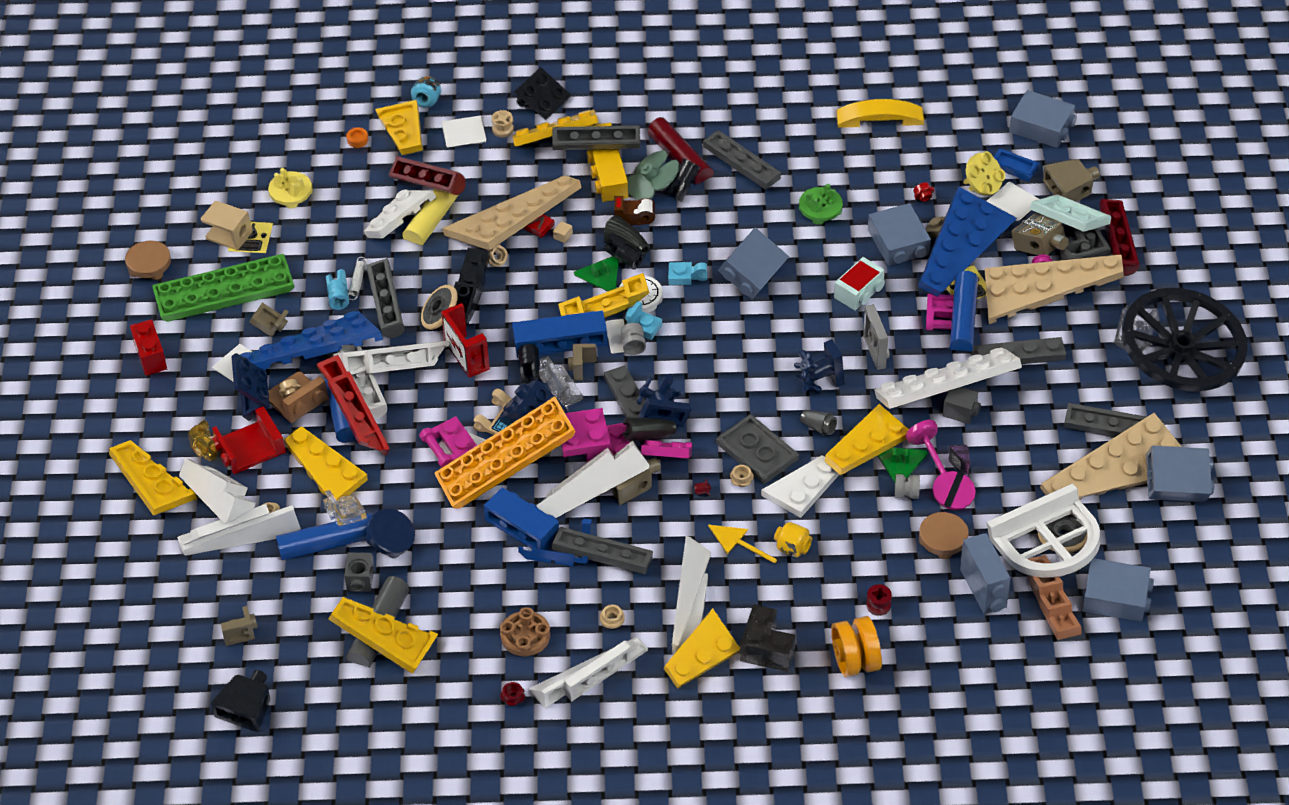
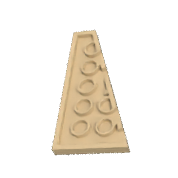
M562 176L442 228L444 236L491 250L581 188L580 180L569 176Z
M1152 413L1041 483L1040 488L1045 495H1048L1070 484H1074L1078 489L1079 500H1081L1083 497L1090 495H1101L1115 489L1122 490L1147 484L1146 453L1151 446H1182L1157 415Z

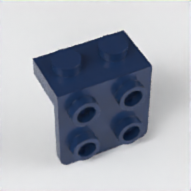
M235 353L231 356L234 388L241 393L242 417L250 421L256 417L255 409L263 406L266 410L270 408L268 376L264 369L257 367L246 357Z
M538 379L528 384L523 383L515 390L516 396L504 406L503 410L505 411L500 420L505 425L510 424L555 396ZM558 400L563 411L568 413L567 408Z

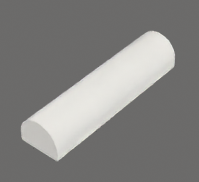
M343 345L342 349L337 351V353L361 351L362 348L361 346ZM366 371L353 374L352 377L374 419L383 417L387 412V404L373 373L367 374Z

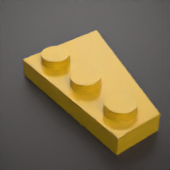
M417 100L375 109L377 116L401 155L423 151Z

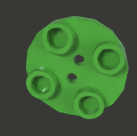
M828 183L824 187H815L805 191L799 199V210L805 217L811 219L814 224H823L824 221L834 219L842 213L843 202L839 193L835 189H831Z

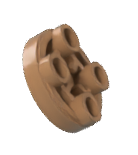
M143 241L135 244L128 250L125 262L130 276L158 280L163 277V273L170 266L171 256L168 247L163 243Z
M947 512L929 515L922 521L919 529V543L926 550L938 555L941 559H949L953 554L960 552L963 547V540L968 538L966 523L957 515Z
M524 607L501 623V642L504 648L514 655H535L541 652L550 641L549 623L542 615L534 612L533 609Z

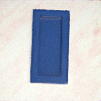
M1001 148L994 155V158L1005 173L1030 182L1039 168V162Z

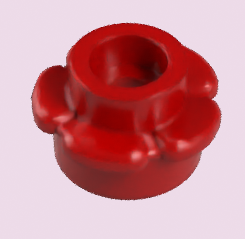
M928 182L917 185L913 189L915 200H920L921 202L930 200L933 196L934 188Z

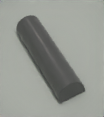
M640 125L553 127L552 147L553 150L640 149Z
M388 258L366 266L381 332L385 337L395 338L400 336L405 328Z
M387 577L371 607L373 612L381 615L388 614L396 618L409 593L408 584L399 577ZM355 638L346 658L349 662L371 667L378 651Z

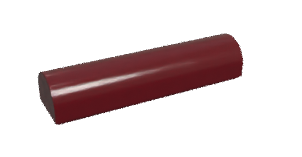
M664 117L656 118L651 122L648 134L667 152V155L672 160L678 161L680 166L683 158L701 167L694 181H692L695 185L713 177V170Z
M396 156L389 173V177L453 195L461 194L466 185L464 175L459 172Z
M1101 199L1099 203L1100 211L1111 216L1110 224L1105 225L1112 255H1122L1124 276L1132 275L1138 270L1140 264L1123 201Z

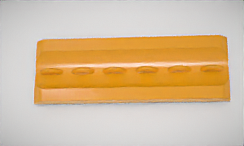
M553 397L434 474L451 506L454 509L462 508L571 439L576 431L557 398Z

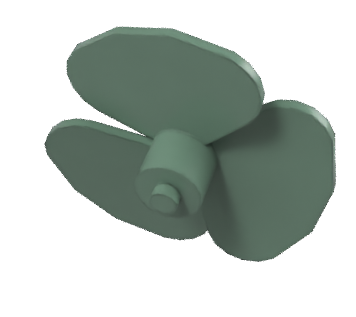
M661 150L650 154L636 166L634 170L635 175L627 178L628 193L636 200L642 198L652 199L655 195V190L665 189L674 180L679 171L678 161L672 160L662 166L667 159V152Z

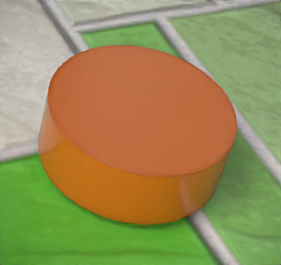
M352 128L346 134L347 143L353 148H361L368 143V133L363 128Z

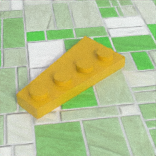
M594 109L587 110L575 116L559 118L556 122L550 124L549 122L536 125L537 128L528 130V128L517 130L516 135H512L516 147L551 137L553 127H584L599 122Z
M878 404L826 454L825 462L839 475H842L907 440L906 433L909 429L883 406Z

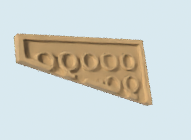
M1122 255L985 268L989 324L997 322V318L1006 315L1008 318L1015 316L1017 311L1026 308L1032 310L1061 300L1066 294L1075 292V294L1081 293L1086 287L1092 285L1101 286L1123 278Z

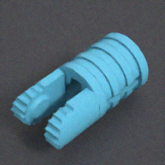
M340 269L337 271L336 280L330 274L326 276L329 306L335 310L344 309L349 305L345 270Z

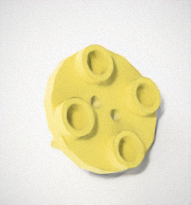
M985 151L970 157L966 164L967 178L963 183L970 184L968 188L970 191H975L983 196H990L999 191L1006 175L992 154Z
M281 168L280 174L275 173L274 178L269 183L268 192L273 201L292 209L305 201L312 194L313 189L310 179L305 174L287 172L286 169Z

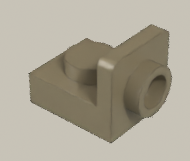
M247 606L242 607L244 618L220 623L225 646L255 639L253 629L258 627L255 615H249Z

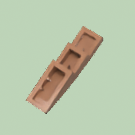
M1046 555L1028 559L1037 563H1050ZM1027 575L1038 604L1057 640L1081 635V625L1072 613V603L1063 591V581L1059 576L1044 578Z

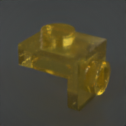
M203 420L198 425L192 427L188 432L190 447L199 457L203 456L211 462L217 457L214 441L209 438L211 434L208 422Z

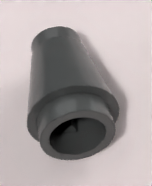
M804 410L800 417L801 423L824 436L833 434L837 426V418L832 413Z

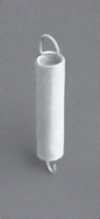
M358 259L348 292V297L350 294L356 296L355 299L358 297L366 268V263L358 261Z

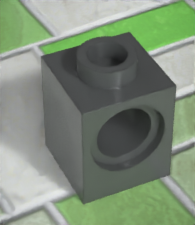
M348 553L344 575L347 591H371L374 575L372 553Z

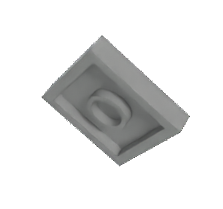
M875 305L865 306L863 337L876 369L881 370L886 368L887 358L890 357L888 336Z

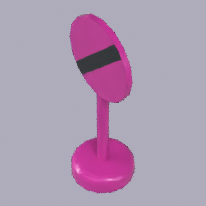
M925 420L917 423L907 431L906 438L912 445L925 443L941 473L933 483L932 492L934 498L947 509L960 510L966 508L975 498L976 490L974 483L969 477L960 472H946L930 442L938 432L936 422L934 420Z

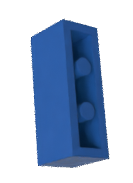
M503 487L484 504L485 521L531 549L547 550L553 543L559 530V521L553 515H547L533 503L524 501L516 493L509 492Z

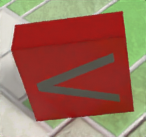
M542 214L526 225L524 230L542 238L555 225L554 219Z

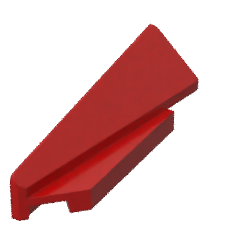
M339 355L317 363L318 369L327 379V384L358 444L378 450L385 456L388 455L390 448L350 371H346Z

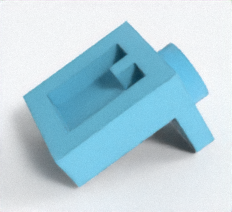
M639 301L636 302L633 308L630 307L625 316L627 324H640L643 327L644 337L650 340L653 339L662 326V319L643 312L642 303Z

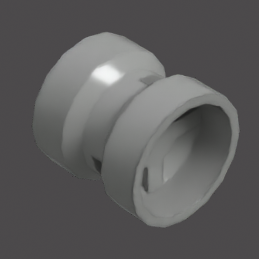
M628 323L621 328L624 352L629 355L642 353L646 349L643 327L638 323Z
M896 474L894 498H903L906 495L911 499H919L920 475H912L905 478L903 474Z

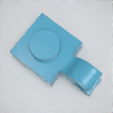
M669 262V285H691L692 280H707V263H697L692 267V262Z

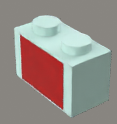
M862 257L835 282L834 298L856 311L862 304L865 305L875 292H879L885 284L884 269Z

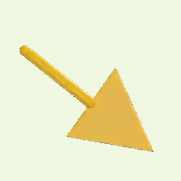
M708 525L727 554L738 543L773 563L777 562L776 558L741 540L748 529Z

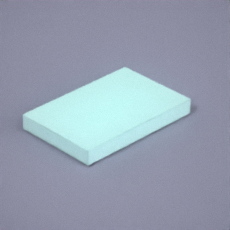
M1060 195L1033 201L1030 206V210L1084 232L1109 225L1111 221L1110 215Z

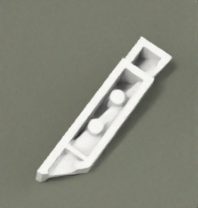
M264 504L251 509L227 524L222 520H218L193 529L190 533L177 538L183 554L192 555L276 539V535L301 529L293 505L269 513L267 505Z
M638 638L623 641L616 647L529 688V692L544 708H547L565 695L573 701L647 652L648 648Z

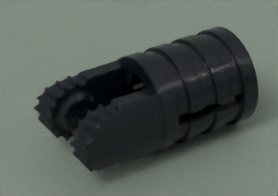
M683 158V162L679 166L676 177L665 191L667 195L671 196L680 182H682L676 194V199L680 202L683 201L692 185V181H694L698 170L701 168Z
M610 232L607 239L612 245L606 244L603 250L622 263H625L631 269H637L641 265L645 253L630 245V243L615 233Z
M533 344L522 345L518 349L521 384L530 383L529 375L533 374L535 380L542 381L538 347Z

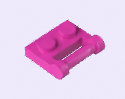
M933 294L927 295L926 331H933V329L951 330L952 321L933 320V318H952L954 295L940 294L938 297Z
M456 416L431 429L425 428L419 434L420 439L428 444L438 458V464L441 468L477 446ZM440 437L452 453L451 455L443 451L436 441L437 438Z
M645 440L644 444L641 445L642 455L690 458L692 456V442L662 443V441Z

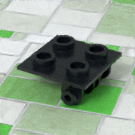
M542 67L536 70L514 91L518 95L516 103L520 107L528 104L545 120L572 96Z

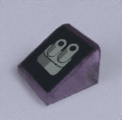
M951 445L949 447V462L958 472L969 477V447L967 445Z

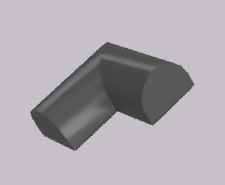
M1071 227V232L1075 236L1076 241L1069 242L1066 249L1060 250L1061 260L1108 256L1111 248L1098 228L1084 232Z

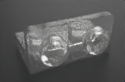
M330 490L325 491L326 499H323L325 511L329 513L331 520L336 521L338 526L367 519L365 509L356 496H344L337 501Z

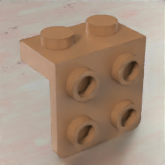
M296 372L284 380L296 379L298 384L302 386V388L285 398L279 394V385L281 383L268 390L269 403L290 423H293L328 400L325 380L319 376L311 381L302 372Z

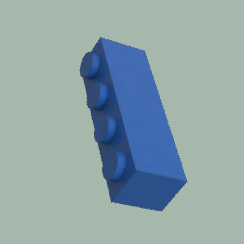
M603 310L512 323L517 358H519V347L525 344L536 345L539 355L573 351V344H596V347L608 346L607 327Z

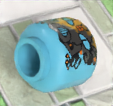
M430 76L419 78L411 90L412 100H417L418 106L423 108L433 106L441 95V85L435 78Z

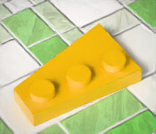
M712 609L666 663L664 670L678 689L739 653L741 648L714 609Z

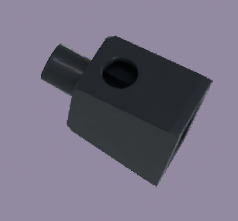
M254 670L250 678L239 674L235 675L211 702L214 717L258 732L270 703L269 688L264 684L267 680V675L260 670Z

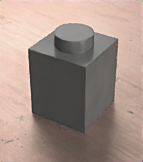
M961 387L949 390L944 401L943 417L970 424L973 416L977 417L980 411L981 403L978 402L979 392Z

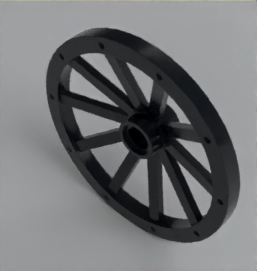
M1162 288L1142 295L1129 307L1122 325L1123 344L1135 365L1155 381L1179 390L1207 391L1226 385L1240 372L1247 356L1246 334L1235 315L1212 297L1189 289ZM1170 301L1192 303L1183 330L1178 328ZM1161 302L1171 333L1144 308ZM1199 306L1218 317V319L1194 335L1190 332ZM1139 315L1163 338L1133 330L1136 316ZM1223 324L1227 326L1234 339L1231 341L1196 343ZM1135 339L1158 345L1165 349L1144 355ZM1236 348L1235 360L1232 364L1200 352ZM1169 356L1173 360L1170 373L1151 361ZM1194 358L1225 371L1208 377ZM1186 362L1198 378L1178 376L1180 363Z

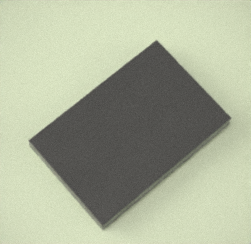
M752 414L716 438V444L739 464L748 466L753 475L763 484H766L799 460V454Z

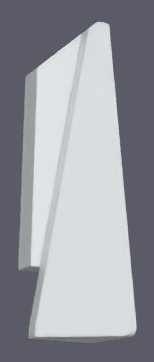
M439 341L335 353L333 356L339 355L346 371H350L351 375L366 371L367 374L434 366L438 361V356L445 347L449 346L450 342Z
M633 441L615 455L606 448L550 490L546 495L547 498L536 506L547 515L550 514L557 518L649 469L650 466Z
M185 458L179 474L180 478L225 524L255 507L256 503L245 498L246 486L214 468L199 465L191 459Z
M686 536L672 639V655L677 652L703 619L708 574H705L711 551L689 536Z

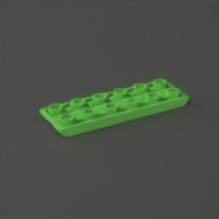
M283 253L152 285L161 319L168 322L287 293L294 288V283Z

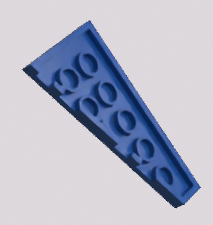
M958 187L918 287L938 297L955 280L956 275L961 271H965L1017 218L969 191Z
M352 311L346 313L340 319L325 321L319 327L307 328L301 334L286 336L280 342L265 344L259 350L244 352L240 355L246 357L257 367L268 369L271 367V363L274 362L283 363L284 365L292 363L291 359L303 356L304 359L340 351L343 345H354V347L363 345V340L374 338L375 342L383 340L381 331L359 311Z

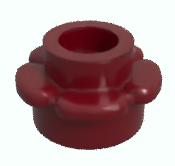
M509 682L504 685L500 698L507 705L515 706L524 701V689L517 682Z

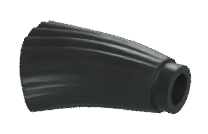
M614 215L606 222L604 243L612 244L607 239L610 232H612L645 254L649 251L650 245L643 236L619 215Z
M626 417L623 425H626V432H623L626 441L654 440L669 437L676 433V423L666 419Z

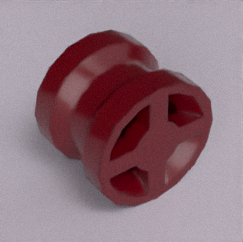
M876 584L868 589L866 606L871 614L883 616L890 611L892 599L890 588L882 584Z

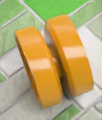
M869 616L854 618L852 626L847 621L832 623L833 649L837 664L844 677L859 675L861 667L865 672L881 669L882 656L879 639Z

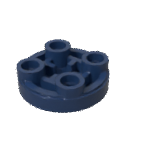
M382 509L376 512L369 520L365 539L370 546H373L380 553L390 558H397L412 546L415 539V529L410 519L402 512L395 509Z

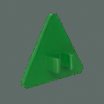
M611 256L575 271L574 276L607 292L616 289L619 260Z
M890 448L877 456L895 483L896 474H903L905 478H908L925 459L927 451Z

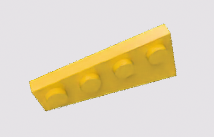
M300 426L284 439L285 446L298 463L306 469L308 476L316 482L319 490L323 495H326L333 508L368 481V476L364 471L304 427Z
M131 440L109 448V455L153 516L197 499V494L191 488L187 489L183 486V481L178 477L173 478L166 472V468L163 465L153 462L151 456Z
M342 597L328 620L412 674L438 636V633L422 631L418 629L419 626L412 623L404 624L394 620V616L373 612V608Z

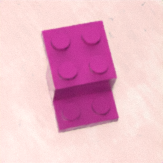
M603 408L565 413L576 432L571 439L561 444L563 457L584 454L586 463H588L606 448L615 455L631 442L626 441L623 436V432H626V425H623V423L606 425Z

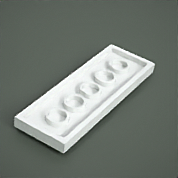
M996 348L991 350L990 354L983 356L973 355L967 361L961 363L959 361L950 362L946 365L947 367L942 369L932 368L919 376H906L900 382L883 383L880 388L874 389L876 398L887 408L891 409L1022 368L1020 358L1008 350Z

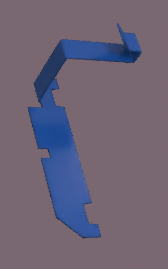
M583 518V533L590 534L591 519ZM518 546V552L527 560L548 563L554 560L555 564L573 566V562L583 564L588 562V556H583V558L574 557V554L534 548L530 551Z

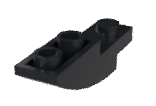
M468 248L459 280L454 285L458 295L456 305L460 303L464 305L466 326L474 315L486 282L485 273L491 256L490 251Z

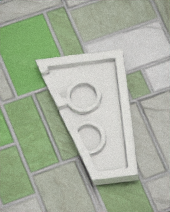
M402 190L398 192L396 198L383 208L380 215L370 221V225L364 230L367 238H384L403 223V217L411 213H417L421 210L419 205L426 200L429 202L433 201L436 198L433 190Z
M822 455L762 489L761 496L801 518L839 474L825 462V457Z

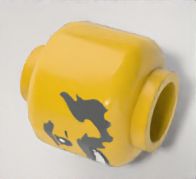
M787 522L783 527L779 526L774 535V540L777 541V549L793 557L805 555L812 543L809 530L793 522Z

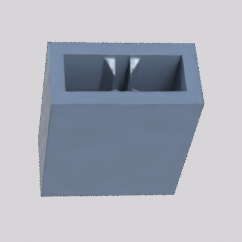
M1026 90L1011 115L1009 133L1058 148L1061 141L1066 140L1069 127H1073L1076 122L1077 115L1074 114L1075 105Z
M910 203L868 215V231L888 266L930 255L931 239Z
M755 227L718 271L726 280L739 288L744 295L753 300L789 256Z
M1152 445L1146 453L1148 499L1206 502L1210 495L1214 493L1215 484L1214 480H1211L1213 458L1209 455V448Z
M987 533L964 539L960 570L983 614L999 612L1007 608L1011 577Z
M1093 558L1090 563L1082 612L1142 622L1144 612L1149 613L1151 598H1147V593H1152L1154 579L1150 578L1151 568Z

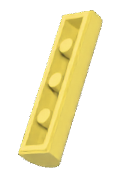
M433 190L436 198L431 202L425 201L421 210L417 212L404 230L403 239L423 246L458 195Z

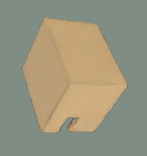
M561 221L553 230V239L566 243L573 234L572 225Z

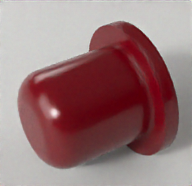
M705 479V482L694 485L696 495L708 494L710 496L711 484L708 483V479Z

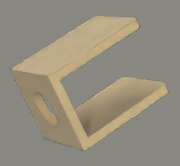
M214 201L201 217L202 223L213 226L206 234V240L237 251L253 232L248 211L219 201Z

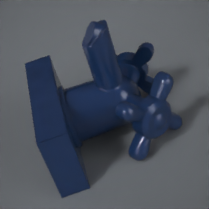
M832 339L824 342L825 356L816 362L812 359L811 352L801 350L798 353L802 361L801 363H794V367L800 368L803 372L801 376L796 375L795 379L801 382L803 392L812 389L820 392L822 388L814 382L827 376L831 378L836 387L845 385L843 357Z
M671 374L665 376L659 390L655 391L648 388L652 379H646L645 384L639 390V397L637 399V404L640 405L644 396L647 397L639 413V418L666 419L674 421L678 427L684 426L692 409L689 403L674 402L677 397L682 395V392L671 388L674 380Z

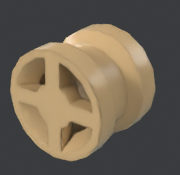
M505 110L495 112L491 118L493 134L503 138L510 136L514 131L512 114Z

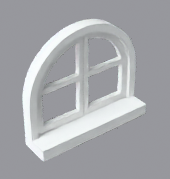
M1070 484L987 522L989 539L1006 561L1016 570L1035 577L1064 576L1083 568L1095 557L1101 543L1099 525L1094 516L1079 500L1078 489L1074 484ZM1071 513L1083 525L1058 538L1046 527L1047 524ZM1037 530L1047 542L1023 554H1019L1009 541ZM1087 532L1088 537L1085 546L1072 557L1063 547L1062 543ZM1052 548L1062 561L1057 563H1037L1028 560V558Z

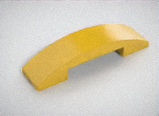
M873 99L855 102L837 109L838 128L859 127L860 121L902 120V126L924 125L923 108L910 102L893 99Z
M644 273L622 280V287L584 301L578 296L559 303L561 316L603 310L605 318L631 307L650 293Z

